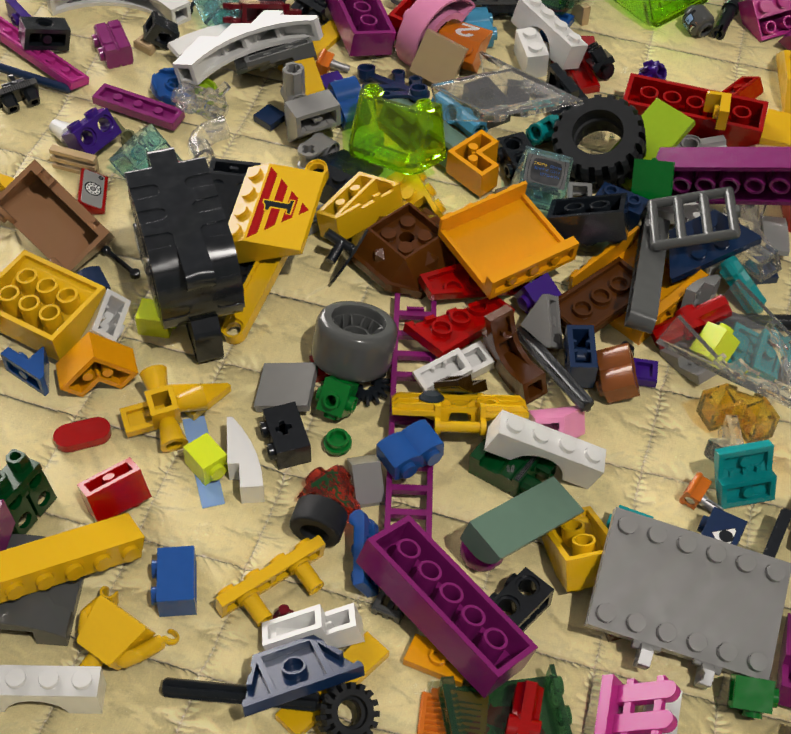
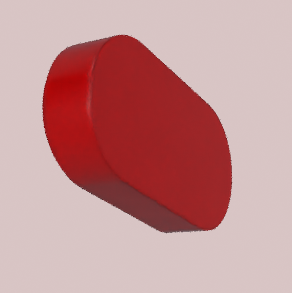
M93 417L61 425L55 430L53 439L58 450L73 452L106 443L110 439L112 431L110 423L105 418Z

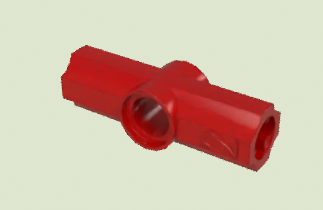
M722 294L697 306L692 304L683 306L676 311L674 317L654 326L651 333L653 342L661 350L685 338L688 340L696 339L708 321L716 324L732 316V310L727 299Z
M529 680L517 682L512 701V711L508 715L504 734H540L542 721L539 718L544 688L539 686L537 682Z

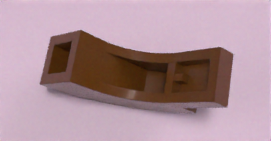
M506 304L484 316L486 330L482 332L484 344L495 361L494 367L506 386L514 395H520L525 399L526 405L548 393L545 372L528 357L521 346L516 331L513 309Z

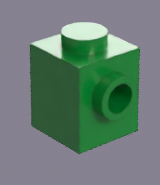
M731 674L727 706L742 709V716L762 719V713L772 714L773 708H777L779 702V689L775 688L776 681Z

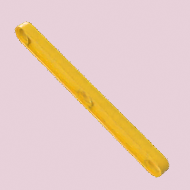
M321 159L310 161L306 165L305 170L323 169V173L327 175L326 184L329 178L327 163ZM288 256L255 261L243 284L245 302L243 312L227 315L222 323L221 331L227 343L235 345L245 340ZM232 327L241 328V331L236 335L227 334L228 330Z

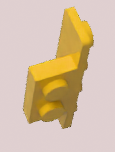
M399 147L397 150L405 165L386 179L400 183L403 205L410 202L420 207L428 201L434 213L439 218L443 217L447 209L439 198L435 199L434 196L437 195V192L429 182L426 184L424 181L427 179V176L420 166L416 167L418 163L416 157L411 151L406 153L402 147Z

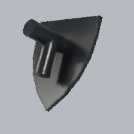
M330 228L326 231L324 237L334 243L326 260L331 264H335L338 260L331 276V284L349 263L369 231L368 229L354 235L349 241Z

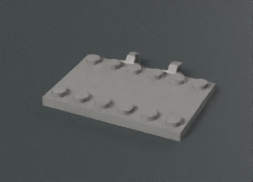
M616 507L612 513L584 626L631 641V648L637 649L633 666L643 670L650 668L654 652L660 653V651L691 660L692 665L698 666L693 686L705 690L711 688L714 675L719 676L721 671L770 680L791 574V563Z

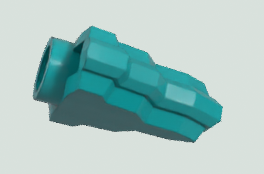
M548 115L537 123L531 124L526 129V136L533 147L552 140L553 127L555 122L559 121V115Z
M731 256L724 260L718 266L720 274L748 313H762L767 300L736 256Z

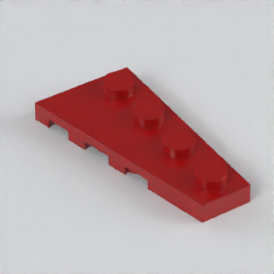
M461 263L420 274L418 282L429 300L487 297ZM529 281L498 296L515 295Z
M498 296L490 300L485 298L469 303L467 308L457 309L456 307L449 309L445 315L435 317L432 314L426 316L422 322L414 323L413 320L404 323L403 331L439 358L458 347L461 349L481 337L482 332L486 330L484 316L507 303Z

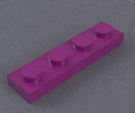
M106 83L92 96L93 104L172 131L185 118V110Z

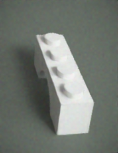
M518 0L511 22L518 29L538 27L539 32L543 30L549 42V58L554 63L557 62L562 70L579 68L588 44L581 39V36L573 32L568 27V24L560 20L554 11L547 8L541 0Z
M501 410L488 426L484 448L487 452L509 460L520 456L546 458L560 467L563 473L562 480L589 489L604 474L606 449L505 410Z
M0 665V712H5L9 706L15 703L34 701L59 706L69 713L102 714L107 685L102 667Z

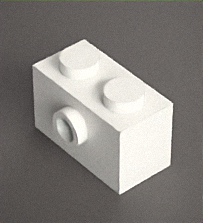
M538 27L516 29L513 51L524 78L547 76L549 62L548 45L546 42L544 43Z
M107 289L82 337L91 332L116 342L124 330L125 325H123L131 301Z

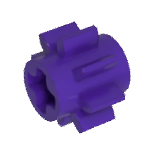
M653 60L643 63L644 67L639 69V75L666 80L667 70L662 63H659V60L655 62Z

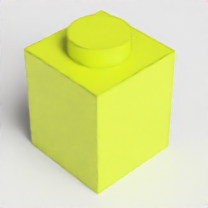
M141 298L135 316L138 335L170 338L172 329L177 327L163 329L153 299Z
M708 321L691 346V349L699 356L717 363L718 367L723 369L740 344V341L733 335L734 330L724 323L716 325Z
M208 433L183 446L185 464L204 485L209 484L213 480H219L228 472L227 454Z

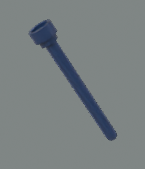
M0 63L1 73L13 74L14 77L24 78V80L36 77L38 85L66 94L71 92L68 85Z

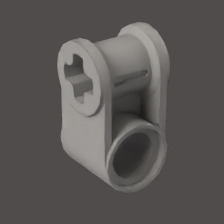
M316 132L311 138L298 146L297 152L300 160L298 161L297 168L305 169L310 161L339 151L340 144L325 134Z

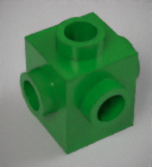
M334 376L325 377L323 385L318 388L315 399L318 401L316 409L323 411V416L332 420H339L349 416L350 413L355 411L358 403V398L355 396L359 384L337 379Z

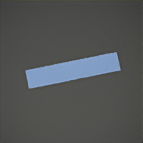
M199 416L194 421L191 418L183 419L188 443L208 433L205 416ZM195 475L202 508L225 504L220 479L213 480L209 484L204 485Z

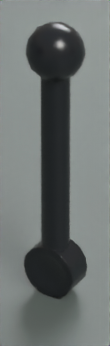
M105 245L101 249L102 254L109 255L126 269L132 279L140 278V270L131 268L111 251L110 246Z

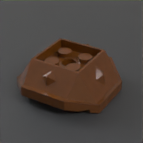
M410 202L387 216H379L376 223L366 228L369 231L351 258L353 264L385 291L409 294L417 299H423L427 296L418 282L420 274L460 263L438 236L440 221L438 215L434 214L427 207L419 208Z

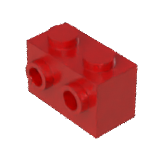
M130 457L77 484L88 512L96 522L117 516L132 507L139 506L143 501L152 497L141 469Z

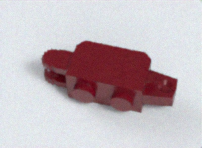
M239 0V2L223 3V8L227 10L239 9V17L225 16L223 17V23L251 24L264 10L283 11L284 15H301L302 13L300 9H290V4L283 1Z

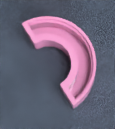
M416 0L411 8L407 9L403 14V21L400 25L395 44L398 58L411 67L426 30L429 28L437 32L443 24L451 19H457L462 22L476 7L475 3L472 0Z

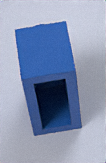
M194 546L157 548V560H152L151 563L152 578H157L156 587H151L152 606L157 605L159 617L197 615V560Z

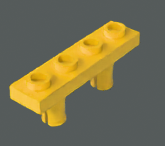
M320 535L311 540L310 538H305L295 546L293 551L286 555L280 553L269 562L270 565L261 570L257 568L250 571L242 582L235 586L233 584L227 585L217 594L218 596L215 601L216 611L223 618L239 607L244 606L257 627H262V622L271 620L273 615L260 598V594L291 575H296L309 595H313L322 589L324 582L310 564L324 555L326 543Z

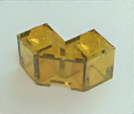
M728 383L702 391L696 412L709 432L734 424L746 443L763 441L773 437L780 416L766 396L754 393V396L737 391V386Z

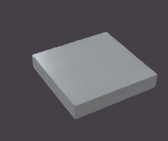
M315 362L264 363L254 402L256 412H263L262 409L294 401L299 412L310 411L319 369Z

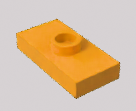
M415 634L405 654L403 664L462 688L465 681L463 675L428 638Z

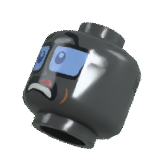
M699 4L686 8L682 17V24L691 36L705 37L713 30L715 19L706 6Z

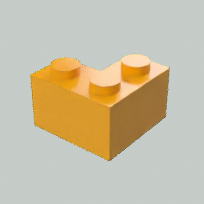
M482 129L447 151L446 173L478 197L483 196L497 187L499 141Z
M91 332L84 335L55 364L60 390L80 397H84L99 381L122 389L138 374L133 348Z

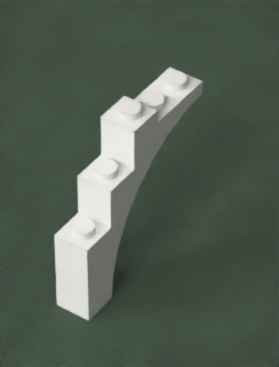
M46 0L48 11L52 16L83 7L120 6L150 14L153 11H157L158 15L177 23L178 26L192 20L190 2L188 0Z
M264 10L251 24L232 23L219 37L200 36L172 64L178 82L182 85H199L221 67L250 53L310 37L312 41H320L323 37L318 15H284L283 11Z

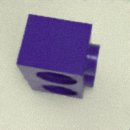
M94 107L84 113V119L81 121L76 120L67 126L68 131L61 136L70 149L94 155L121 134L122 131L108 108L97 110Z

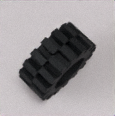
M356 682L342 683L327 688V693H323L319 697L322 703L317 704L315 710H320V715L315 716L316 721L322 722V725L318 727L320 732H327V734H373L370 729L377 728L379 723L374 721V717H380V711H374L373 707L379 705L377 699L371 700L370 698L374 693L371 690L365 691L366 686L363 684L356 685ZM344 700L351 701L357 710V719L351 726L343 725L338 718V707Z

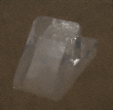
M726 415L723 425L718 428V438H710L708 440L704 455L714 462L715 449L744 444L737 415Z

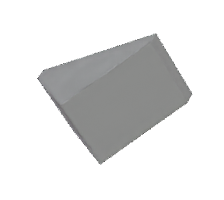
M542 294L520 325L546 348L563 349L559 296Z
M375 454L347 458L357 509L384 505L385 493L379 458Z

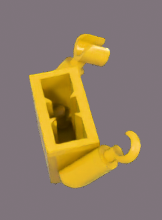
M103 586L100 588V596L94 598L79 613L76 642L89 651L79 666L102 667L105 663L107 666L119 671L122 668H129L157 654L165 648V644H177L180 637L174 629H168L167 632L173 635L175 639H170L165 635L162 637L160 635L154 636L156 634L154 631L118 606V591L109 596V587Z

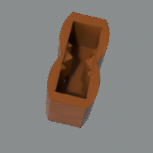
M629 343L597 350V376L600 375V380L596 381L600 397L605 396L609 404L640 396L634 357Z

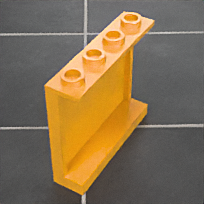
M526 180L516 185H510L507 189L496 194H490L480 201L469 203L457 211L446 213L439 221L438 236L489 300L575 260L579 242L576 238L572 236L564 239L525 194L528 184Z
M636 226L629 231L627 240L607 245L602 253L596 257H591L582 268L574 270L568 279V290L618 257L631 267H634L640 227ZM665 258L659 310L655 325L674 317L676 311L681 307L686 288L693 282L709 276V274L700 269L693 276H688L671 284L669 260ZM626 313L609 323L637 345H640L651 336L649 333L625 327Z

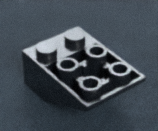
M212 158L209 169L228 223L248 167L259 166L261 163Z

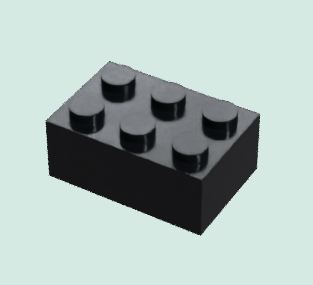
M627 193L552 199L546 218L564 239L574 236L579 244L584 246H592L598 242L617 244L627 240L630 225Z

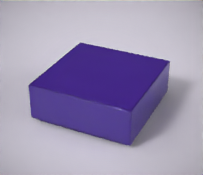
M634 358L639 386L656 388L658 361Z

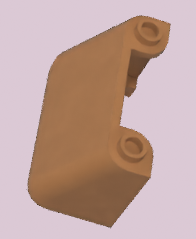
M35 159L0 193V220L3 223L7 220L12 223L50 262L72 272L79 269L115 238Z

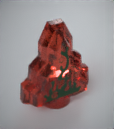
M337 464L328 470H325L323 467H317L311 471L305 480L306 486L297 497L299 500L304 495L315 494L333 499L345 508L348 514L347 523H349V516L353 511L361 510L360 503L353 497L354 487L350 483L351 475L343 465L339 466Z

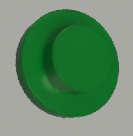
M332 429L324 437V448L332 455H343L351 449L352 439L344 429Z

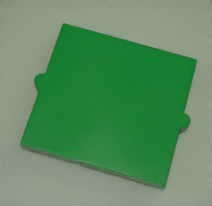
M652 158V160L634 159L631 192L649 200L672 196L675 162L658 161L657 158Z

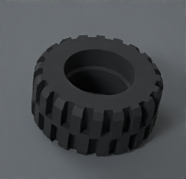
M597 94L593 98L588 99L587 96L581 98V102L570 104L568 111H562L559 115V121L557 120L554 124L552 144L555 159L569 163L566 179L570 182L592 183V190L596 191L604 182L620 186L625 183L626 178L631 179L633 177L634 159L646 157V134L642 116L638 115V110L633 105L628 106V101L622 98L616 100V96L613 95L602 97L601 94ZM597 131H609L621 138L620 143L614 149L603 154H589L577 147L585 136Z

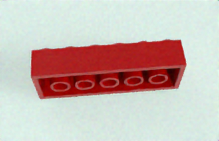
M631 73L623 97L624 100L628 101V106L633 105L638 110V115H642L654 100L658 98L695 120V126L687 135H695L700 139L724 135L727 147L759 145L769 103L732 94L730 112L724 131L715 129L717 119H712L713 113L704 112L707 91L710 89Z

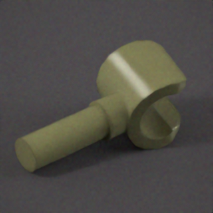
M113 117L122 131L120 134L122 146L128 148L127 141H132L136 144L134 131L125 129L116 117Z

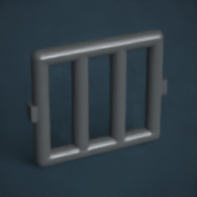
M730 186L655 198L647 202L648 219L645 221L647 232L650 233V244L653 251L737 239L741 235L738 219L741 217L739 205H736L734 190ZM724 198L729 229L713 232L709 200ZM699 202L703 233L687 236L683 204ZM673 206L676 238L661 240L658 208Z

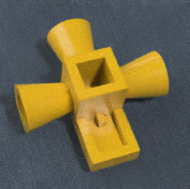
M164 365L149 366L139 374L148 390L144 391L147 401L119 409L127 438L159 429L161 451L174 452L188 444V440L179 423H182L180 412L209 410L205 393L200 383L175 396L172 384L168 385L167 367Z

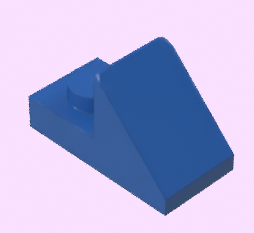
M9 347L0 353L6 371L44 396L49 393V360L45 347H41L30 358L24 353H17Z

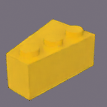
M359 171L316 212L320 236L325 238L324 235L330 228L345 239H349L376 223L379 216H387L403 206L400 183Z

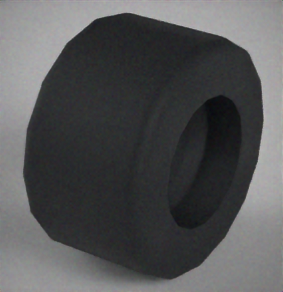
M315 494L304 495L297 501L290 519V529L301 540L305 538H310L311 540L320 535L326 543L325 547L335 546L341 540L348 514L343 506L331 498Z

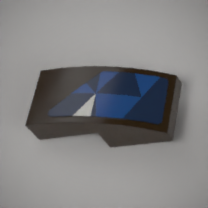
M471 374L447 376L433 382L434 388L442 393L470 394L488 390L486 379L472 380Z

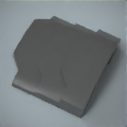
M307 37L250 53L234 60L237 74L240 75L259 68L261 71L283 65L284 68L286 63L311 57L317 60V55L311 38Z
M11 534L7 549L45 537ZM85 576L74 581L52 586L47 590H40L22 596L16 600L0 603V629L33 632L37 644L68 646Z

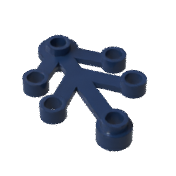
M365 63L357 67V76L361 82L370 83L375 81L380 83L363 84V95L365 97H372L375 95V92H379V102L382 104H386L387 99L409 98L415 103H422L430 97L428 86L422 83L421 76H410L409 86H407L404 81L405 71L403 69L392 70L391 79L376 74L373 64Z

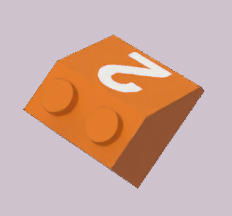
M456 19L449 20L439 30V34L469 49L461 68L477 73L493 31L466 22H460Z

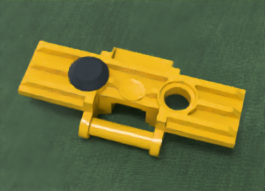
M428 390L423 393L397 392L391 396L392 415L423 416L434 421L433 430L437 435H440V432L479 433L480 436H486L487 421L495 419L501 410L523 418H529L526 401L520 395L451 394ZM451 413H468L469 421L448 420Z

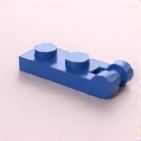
M358 509L349 516V523L354 527V544L351 546L353 555L351 581L355 588L369 598L379 594V586L356 563V560L366 540L377 534L379 527L372 519L368 518L365 512Z

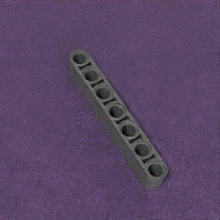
M645 213L638 236L624 326L651 334L658 316L666 250L653 251L651 249L650 233L647 232L645 221L648 219V214ZM658 217L661 240L668 239L670 220Z

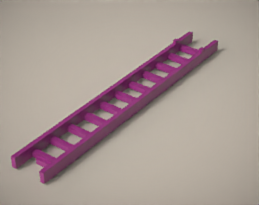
M395 293L394 321L397 326L398 335L391 370L389 435L394 433L395 424L411 425L423 419H426L432 428L434 427V421L423 416L392 415L391 396L396 394V381L417 382L412 372L397 371V360L430 362L435 360V355L431 352L398 350V339L414 340L403 330H399V320H423L424 317L432 314L436 317L437 300H431V312L424 311V307L407 306L406 311L400 310V293ZM433 465L419 467L417 470L427 472V485L392 484V476L387 471L384 529L390 526L391 518L402 519L410 515L413 519L426 520V533L432 538ZM392 494L426 495V510L391 508Z

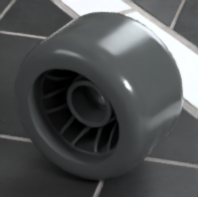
M357 301L332 303L323 308L317 317L311 347L313 360L323 372L337 379L358 383L379 379L386 374L391 366L398 335L397 326L388 313L376 306Z

